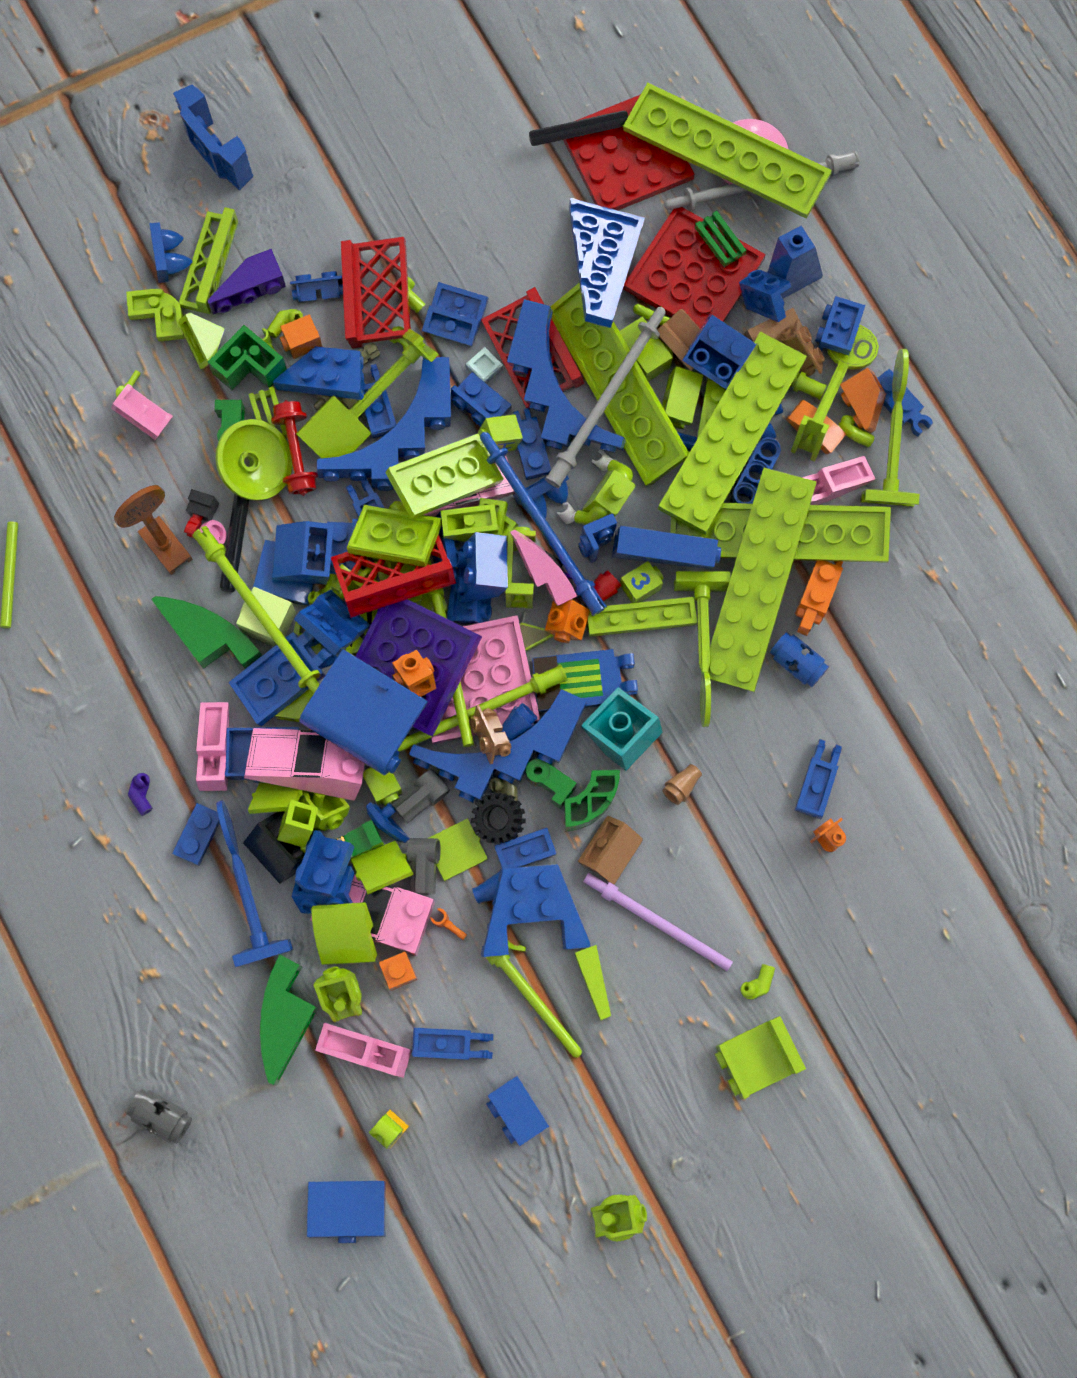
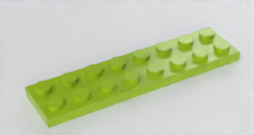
M648 82L623 125L625 132L806 219L832 172L831 169Z
M578 283L550 306L553 311L552 320L598 401L630 349L614 321L611 328L585 321L580 283ZM636 361L604 413L616 434L625 438L624 448L644 484L651 486L683 463L689 452Z
M762 332L758 334L754 341L757 345L740 371L736 372L658 506V510L704 535H706L807 358L806 355Z
M763 468L710 645V665L708 669L710 680L755 692L817 481Z
M723 503L706 535L671 517L670 533L718 540L717 547H721L720 558H737L753 504ZM810 505L794 560L888 563L891 507Z

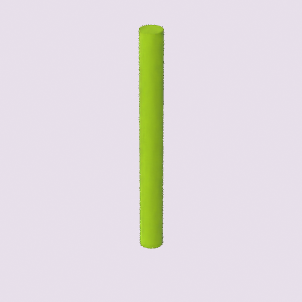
M12 521L7 522L0 619L1 628H11L18 536V523Z

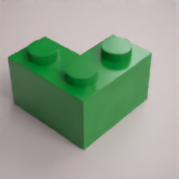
M245 325L208 361L212 374L231 390L249 373H252L270 388L273 385L274 379L287 370L284 358Z

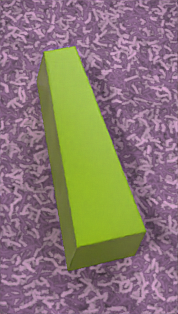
M597 945L578 951L574 955L601 1021L611 1017Z

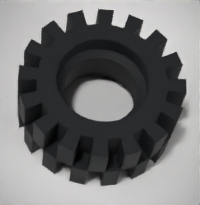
M492 793L491 795L483 796V800L476 802L478 807L472 810L475 818H471V823L476 824L473 830L480 833L478 835L480 839H486L487 843L500 844L517 838V834L523 831L524 828L521 825L525 823L526 818H522V814H525V810L520 809L519 806L522 804L520 801H515L514 796L507 795V793ZM497 807L504 809L508 816L507 824L502 829L494 828L489 821L491 811Z

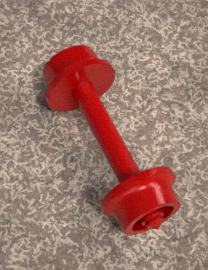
M285 400L283 403L273 406L274 417L271 419V423L274 425H285L294 474L284 477L282 481L287 484L289 494L305 496L306 493L316 490V478H318L317 472L304 471L299 439L296 434V422L305 420L307 414L302 411L300 402Z

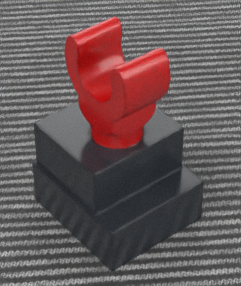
M191 489L186 512L192 517L187 522L184 533L193 538L194 532L198 529L200 530L202 520L208 522L213 519L219 502L212 495Z

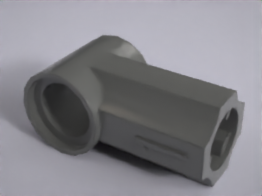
M433 769L428 770L413 784L414 786L392 804L407 824L429 805H435L450 792V789Z
M409 839L407 855L413 875L410 876L411 892L435 894L436 864L439 863L441 854L439 839Z

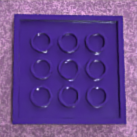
M407 599L379 608L355 657L391 679L392 675L395 674L392 662L398 660L402 655L417 650L423 659L427 657L434 668L433 675L436 689L422 696L428 703L412 727L433 736L482 636Z

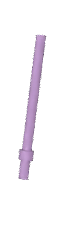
M591 873L587 874L583 882L602 893L601 897L609 902L613 900L722 969L728 971L733 961L618 891V887L610 882L607 884Z

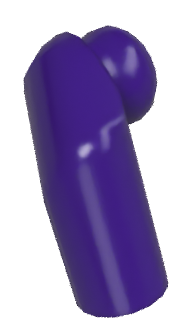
M138 773L133 777L128 791L129 799L141 816L148 814L153 809L146 799L150 778L145 773Z

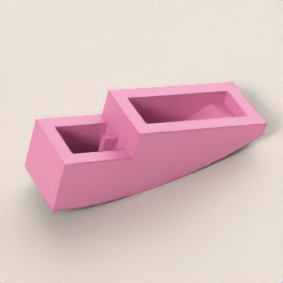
M865 456L822 468L816 474L802 477L817 481L810 505L825 503L875 480Z
M516 530L510 532L528 574L537 587L545 584L557 606L577 597L570 581L560 567L540 546Z
M228 702L200 703L196 748L198 754L196 782L199 791H227L228 779L225 777L226 736L227 728H229Z
M327 1023L323 1024L315 1051L404 1078L412 1052L411 1049Z

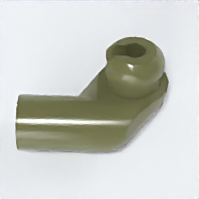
M498 776L490 780L489 788L492 792L507 793V795L514 796L515 801H518L517 787L514 784L498 778Z

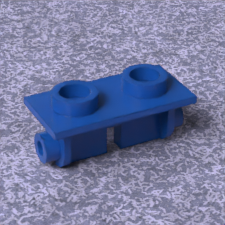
M337 271L321 273L322 278L311 279V274L295 276L296 281H290L291 285H296V290H292L293 301L298 300L300 303L317 300L316 290L320 289L322 299L340 298V295H343V284H339L338 280H341L342 276H337Z

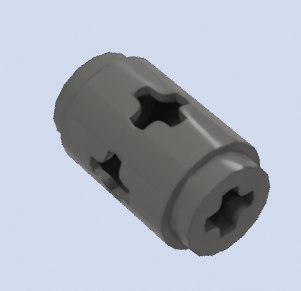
M143 1089L133 1098L126 1113L135 1124L168 1143L172 1141L176 1144L183 1138L192 1121V1118L187 1115V1111L151 1090L146 1092Z

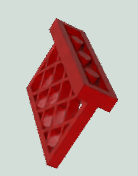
M397 237L355 244L351 240L341 241L345 339L351 348L354 349L362 348L363 343L403 338L402 336L411 329L405 238ZM399 246L400 252L393 260L384 255L390 247ZM372 250L376 254L366 264L361 260V251ZM380 258H383L389 265L379 274L372 267ZM396 268L401 272V277L393 285L385 278ZM370 271L377 279L367 288L362 284V279ZM384 282L390 287V290L381 299L374 291ZM395 292L402 296V302L396 309L386 303ZM371 295L378 303L369 313L363 308V303ZM383 306L392 312L384 323L374 317ZM398 316L403 320L404 330L392 331L388 326ZM371 320L380 326L374 334L365 335L364 328Z
M536 287L526 291V296L481 319L526 408L530 407V404L524 400L531 371H528L526 378L515 375L513 367L507 363L509 354L504 353L502 349L505 340L513 341V336L508 335L511 323H518V319L513 317L516 309L522 307L524 299L544 304ZM551 318L549 345L552 354L553 370L556 373L562 374L566 381L560 384L562 392L573 386L576 389L585 383ZM498 319L507 321L503 333L492 331L489 324ZM555 361L559 368L554 367ZM519 381L524 382L523 387H521Z
M439 534L431 555L441 558L442 561L432 565L427 564L426 567L412 565L416 568L408 573L400 572L405 563L398 562L394 569L383 566L386 561L383 559H379L376 564L366 560L367 556L350 554L348 552L331 557L350 616L354 617L456 584L452 565L446 555ZM348 561L356 563L351 572L341 569L339 564ZM362 566L373 569L367 578L357 575ZM378 572L390 575L386 580L380 582L373 581ZM352 580L363 584L361 588L349 592L347 590Z

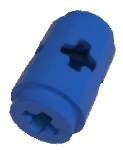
M786 632L770 651V654L774 656L773 660L804 685L808 684L813 687L829 668L824 663L826 660L794 634L791 636ZM803 649H808L810 652L806 655H803L801 651ZM794 663L797 664L796 670L792 671L789 669V666H792Z

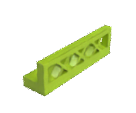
M224 207L222 214L207 211L192 259L193 262L190 265L179 300L181 308L210 314L211 308L207 300L218 289L238 225L235 209ZM212 221L220 222L215 235L210 231ZM213 243L209 257L205 258L202 253L204 247ZM206 266L202 280L198 281L195 276L196 271ZM199 289L195 300L196 303L187 301L189 294Z

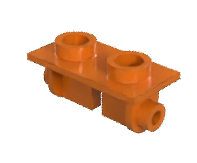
M830 818L813 831L815 837L810 843L817 840L825 851L834 852L846 842V835L838 825L843 819L840 818L834 822Z

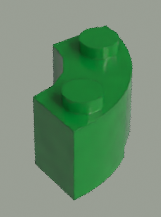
M592 770L590 782L586 789L576 797L565 799V832L589 826L608 810L619 785L620 770Z

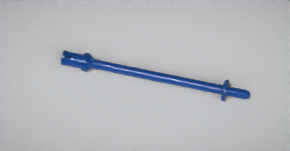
M488 432L481 433L480 440L491 455L486 461L488 464H497L576 584L575 593L577 597L582 598L592 616L605 610L607 605L595 590V583L584 578L506 460L505 456L509 452L507 448L499 449Z

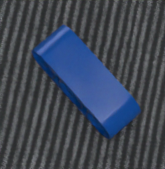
M769 437L762 439L758 443L734 488L730 503L753 504L760 479L755 480L751 478L749 473L757 472L761 475L763 468L773 470L781 452V447L777 440ZM769 450L773 456L765 457L761 451ZM745 494L749 497L750 501L741 502L737 495Z

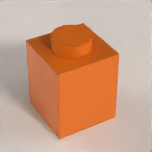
M310 314L280 326L283 336L279 337L285 352H291L293 359L307 354L315 346L322 347L320 336Z
M406 951L379 962L391 991L418 980Z

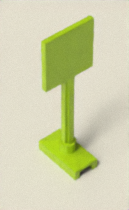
M409 329L402 336L409 346L402 352L403 355L364 394L362 400H358L350 409H347L333 395L296 434L321 458L339 457L353 453L371 435V432L358 420V417L411 363L414 364L421 356L432 362L439 355L423 342L424 338Z

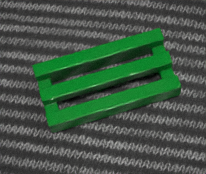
M718 211L713 212L710 217H705L702 222L695 223V229L724 268L746 254L747 250ZM705 227H709L711 232L716 237L717 241L720 243L721 246H723V248L730 256L729 258L725 256V254L716 244V242L705 229Z

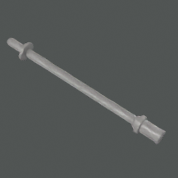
M852 151L838 156L835 154L828 155L824 162L818 164L831 169V176L837 175L839 171L859 167L860 164L855 162H859L860 159L857 151ZM735 184L693 193L691 188H686L684 196L668 199L665 201L664 206L667 210L687 206L691 212L695 210L696 203L748 190Z
M658 307L647 323L640 322L638 324L641 334L567 451L560 452L556 456L557 461L545 478L550 485L560 488L569 471L576 467L575 457L649 339L659 338L660 333L656 328L665 316V309L663 307Z

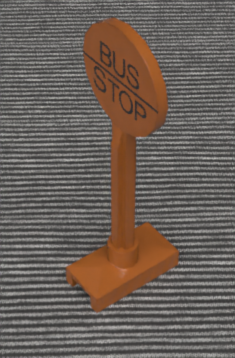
M152 485L139 490L124 501L117 509L114 521L121 528L130 527L142 521L145 526L138 531V534L172 575L175 573L174 569L185 561L190 562L193 559L160 516L157 518L153 517L152 513L156 511L165 498V491L158 485Z

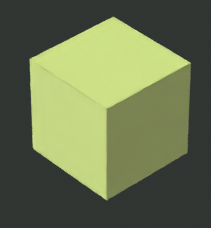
M253 587L251 592L285 637L296 615L292 603ZM244 602L236 622L240 631L273 647L277 645L246 602Z

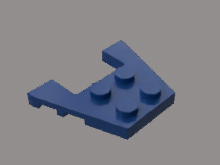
M558 864L500 869L492 903L493 909L490 922L487 924L488 930L484 946H482L481 957L509 955L507 925L560 920L563 949L591 947Z

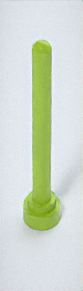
M509 955L485 957L491 965L494 964L497 968L501 967L569 1053L575 1058L580 1057L582 1054L581 1048L510 962L509 958L511 957Z

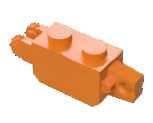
M816 561L795 611L796 616L802 618L797 630L798 633L807 636L813 623L819 625L823 620L841 576L843 562L834 561L835 564L827 561Z

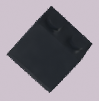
M285 811L276 812L259 822L243 842L279 884L296 874L297 867L302 863L305 855L301 851L300 846L277 840Z

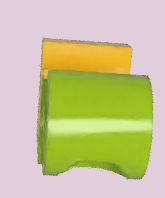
M389 1109L369 1131V1134L381 1143L384 1148L391 1149L410 1126Z

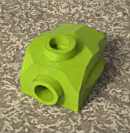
M302 790L303 795L300 796L299 802L318 807L313 829L321 831L334 830L342 825L350 809L345 799Z
M338 966L323 971V975L316 979L313 984L322 1010L327 1012L334 1022L347 1017L362 1015L360 1005L362 996L355 974L345 968L339 969Z
M612 1195L604 1199L600 1206L591 1208L595 1222V1238L606 1237L611 1241L621 1242L642 1233L644 1224L647 1221L646 1208L640 1203L636 1195Z

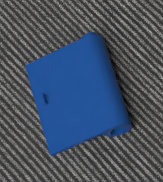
M342 649L304 708L299 721L377 772L386 775L389 772L391 774L394 773L401 762V759L398 758V748L428 701Z

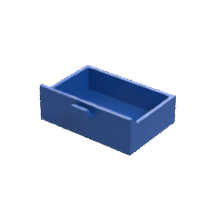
M254 727L261 729L300 730L299 727ZM227 728L225 777L228 780H251L244 778L253 728ZM253 780V782L255 783H265Z
M308 1182L307 1237H338V1243H356V1237H386V1182Z

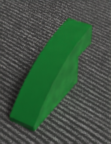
M155 596L151 599L203 669L229 650H231L244 669L262 656L247 636L218 614L183 600Z
M280 954L271 971L265 989L260 1020L261 1054L268 1083L272 1085H278L319 1009L289 992L303 966Z

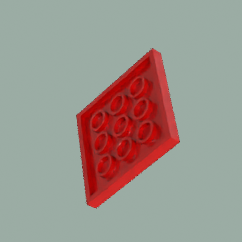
M640 95L578 120L623 110L627 111L629 116ZM623 127L563 140L595 205L619 211L692 181L695 177L688 161L625 132Z
M680 207L672 210L626 280L623 290L656 309L663 307L665 314L670 317L680 309H683L701 329L709 315H714L723 322L726 320L742 295L739 282L746 278L750 272L758 270L766 254L738 239L747 250L746 254L724 268L695 229V223L702 222L704 219ZM705 227V229L714 239V241L725 254V256L729 258L730 256L723 248V246H721L720 243L717 241L716 237L711 232L709 227Z

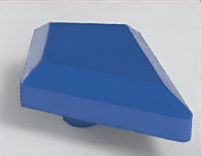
M372 802L366 806L367 814L377 828L396 841L406 843L410 839L391 817L396 812V809L390 803L384 808Z

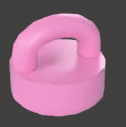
M210 520L201 525V527L207 526L209 528V531L219 544L225 543L227 533L219 521Z

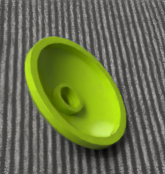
M248 419L237 422L222 434L217 444L216 466L218 473L227 488L239 497L254 501L271 498L286 486L282 479L291 475L292 460L289 444L277 428L265 421ZM245 458L250 462L249 467L244 464Z

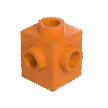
M568 600L558 606L553 601L545 631L554 635V639L562 643H570V640H582L590 610L574 600Z
M417 650L402 655L398 660L392 662L395 672L392 675V679L413 693L422 697L436 689L433 675L434 668L427 657L423 659Z

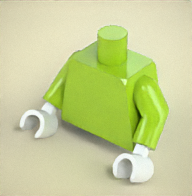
M599 450L598 453L602 457L598 461L592 459V462L602 471H608L582 510L576 512L566 502L562 504L565 511L557 512V514L566 524L575 521L582 525H587L612 513L615 517L636 486L631 482L633 479L632 470L626 465L613 460L603 450Z

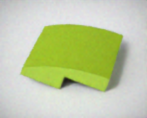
M366 902L312 906L311 914L314 937L322 965L375 962L378 954L370 933L373 923Z

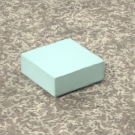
M484 347L466 363V368L487 383L503 369V364Z

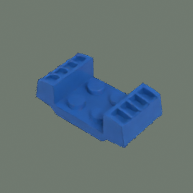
M189 85L174 92L173 95L176 98L175 101L178 104L177 107L180 110L190 143L219 178L227 179L238 190H241L253 178L246 149L240 138L236 136L222 146L215 134L210 135L206 129L214 123L205 95L194 85Z

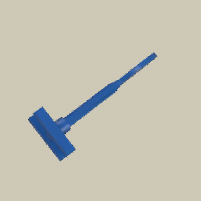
M223 800L217 801L216 806L221 829L232 855V867L252 935L249 936L252 948L232 956L235 967L291 951L293 947L290 939L269 942L266 931L263 932L246 869L239 856L237 838L225 802Z

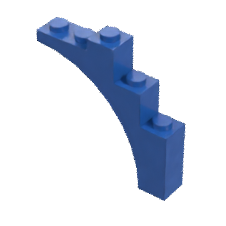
M524 299L507 363L513 367L514 372L528 375V371H531L524 400L530 404V409L539 412H545V409H548L541 438L547 441L546 446L562 450V446H570L572 437L575 438L586 418L572 406L562 392L553 370L549 345V330L553 313L551 307ZM595 425L583 445L590 446L592 442L600 444L601 450L616 453V449L623 451L626 440L622 436Z
M423 357L421 379L416 396L406 414L396 426L378 441L359 451L339 457L317 459L318 478H323L325 481H338L339 478L361 481L366 480V478H372V488H377L380 491L393 490L394 487L385 472L389 467L398 464V457L410 460L425 454L424 427H430L433 430H442L445 427H450L449 357H436L432 362Z
M561 689L551 708L520 737L510 741L512 746L511 753L505 757L495 755L493 764L489 763L486 754L482 752L451 754L432 751L413 744L409 755L415 758L413 763L428 770L431 765L439 769L438 775L453 781L455 777L459 778L455 786L460 791L458 796L474 803L475 798L478 800L483 799L482 797L485 795L495 771L499 772L498 778L513 784L514 780L521 782L534 752L538 754L537 759L552 765L553 761L560 763L587 701Z

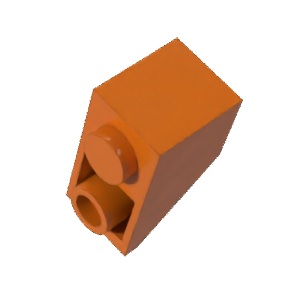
M866 368L840 384L844 391L841 393V397L848 407L852 405L856 413L853 419L859 429L864 428L872 433L876 430L886 393L875 373L871 369Z

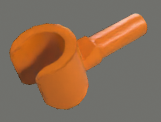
M437 908L444 915L442 921L436 922L430 917L433 924L437 927L449 929L460 939L464 940L467 934L449 920L448 914L443 909Z

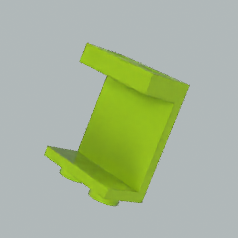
M522 526L514 528V530L536 542V531H531L530 528ZM508 530L506 608L533 609L534 584L512 583L514 551H518L510 533L513 530Z
M781 1016L775 1017L717 1045L716 1049L718 1052L714 1054L722 1070L726 1068L731 1079L727 1080L733 1095H739L741 1099H746L750 1097L749 1095L806 1069Z

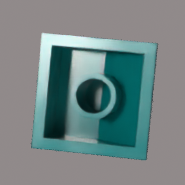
M619 687L581 725L582 729L601 751L625 771L663 733L659 717Z

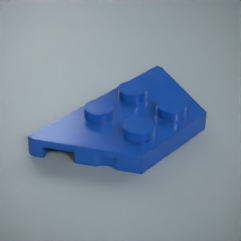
M315 346L274 379L273 384L277 390L324 396L334 395L335 397L362 400L364 397L361 389V383L364 382V374L362 372L364 358L361 352L356 350Z

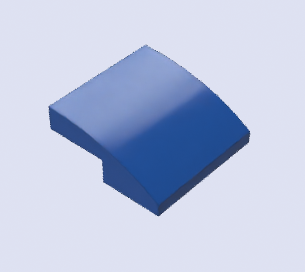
M438 282L431 306L429 305L422 332L472 346L489 298Z
M265 540L253 587L291 603L309 606L308 595L313 591L314 584L272 579L275 541Z
M331 589L319 595L312 605L299 611L294 618L298 624L334 656L352 644L370 627V624L360 615L351 617L347 604Z

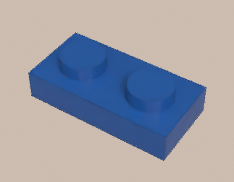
M196 803L172 854L200 866L220 824L218 812Z
M548 828L494 846L502 869L524 867L556 855Z

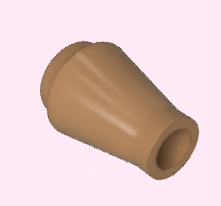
M689 764L687 768L665 782V788L662 790L664 795L676 805L686 802L702 773L695 765Z

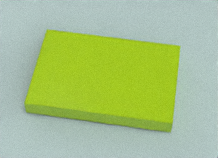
M364 505L347 545V551L350 554L426 567L441 529L442 521L441 518L426 515L411 519L408 512Z

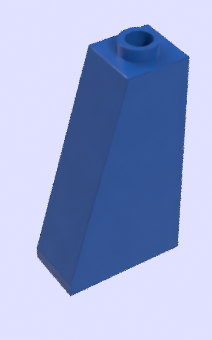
M802 226L778 237L767 272L790 281L791 288L780 294L783 299L823 277L816 247Z
M620 526L615 531L612 558L712 569L715 563L719 564L721 547H717L718 540Z

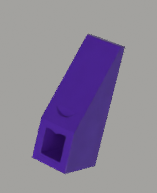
M272 249L246 258L207 300L213 315L216 313H226L232 307L242 303H252L263 295L276 294L286 287Z

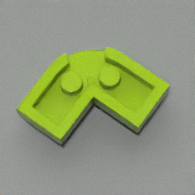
M162 289L126 292L130 320L155 318L156 336L159 342L185 339L178 320L183 317L182 309L179 302L173 296L164 293Z

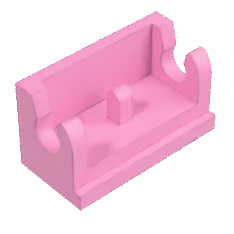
M129 384L126 385L111 407L112 410L154 440L158 438L173 417Z

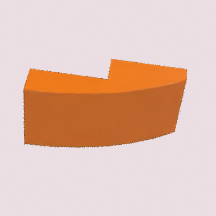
M801 400L786 420L798 432L804 415L813 418L817 408L807 401ZM826 416L823 423L830 426L821 450L825 454H829L841 442L846 433Z

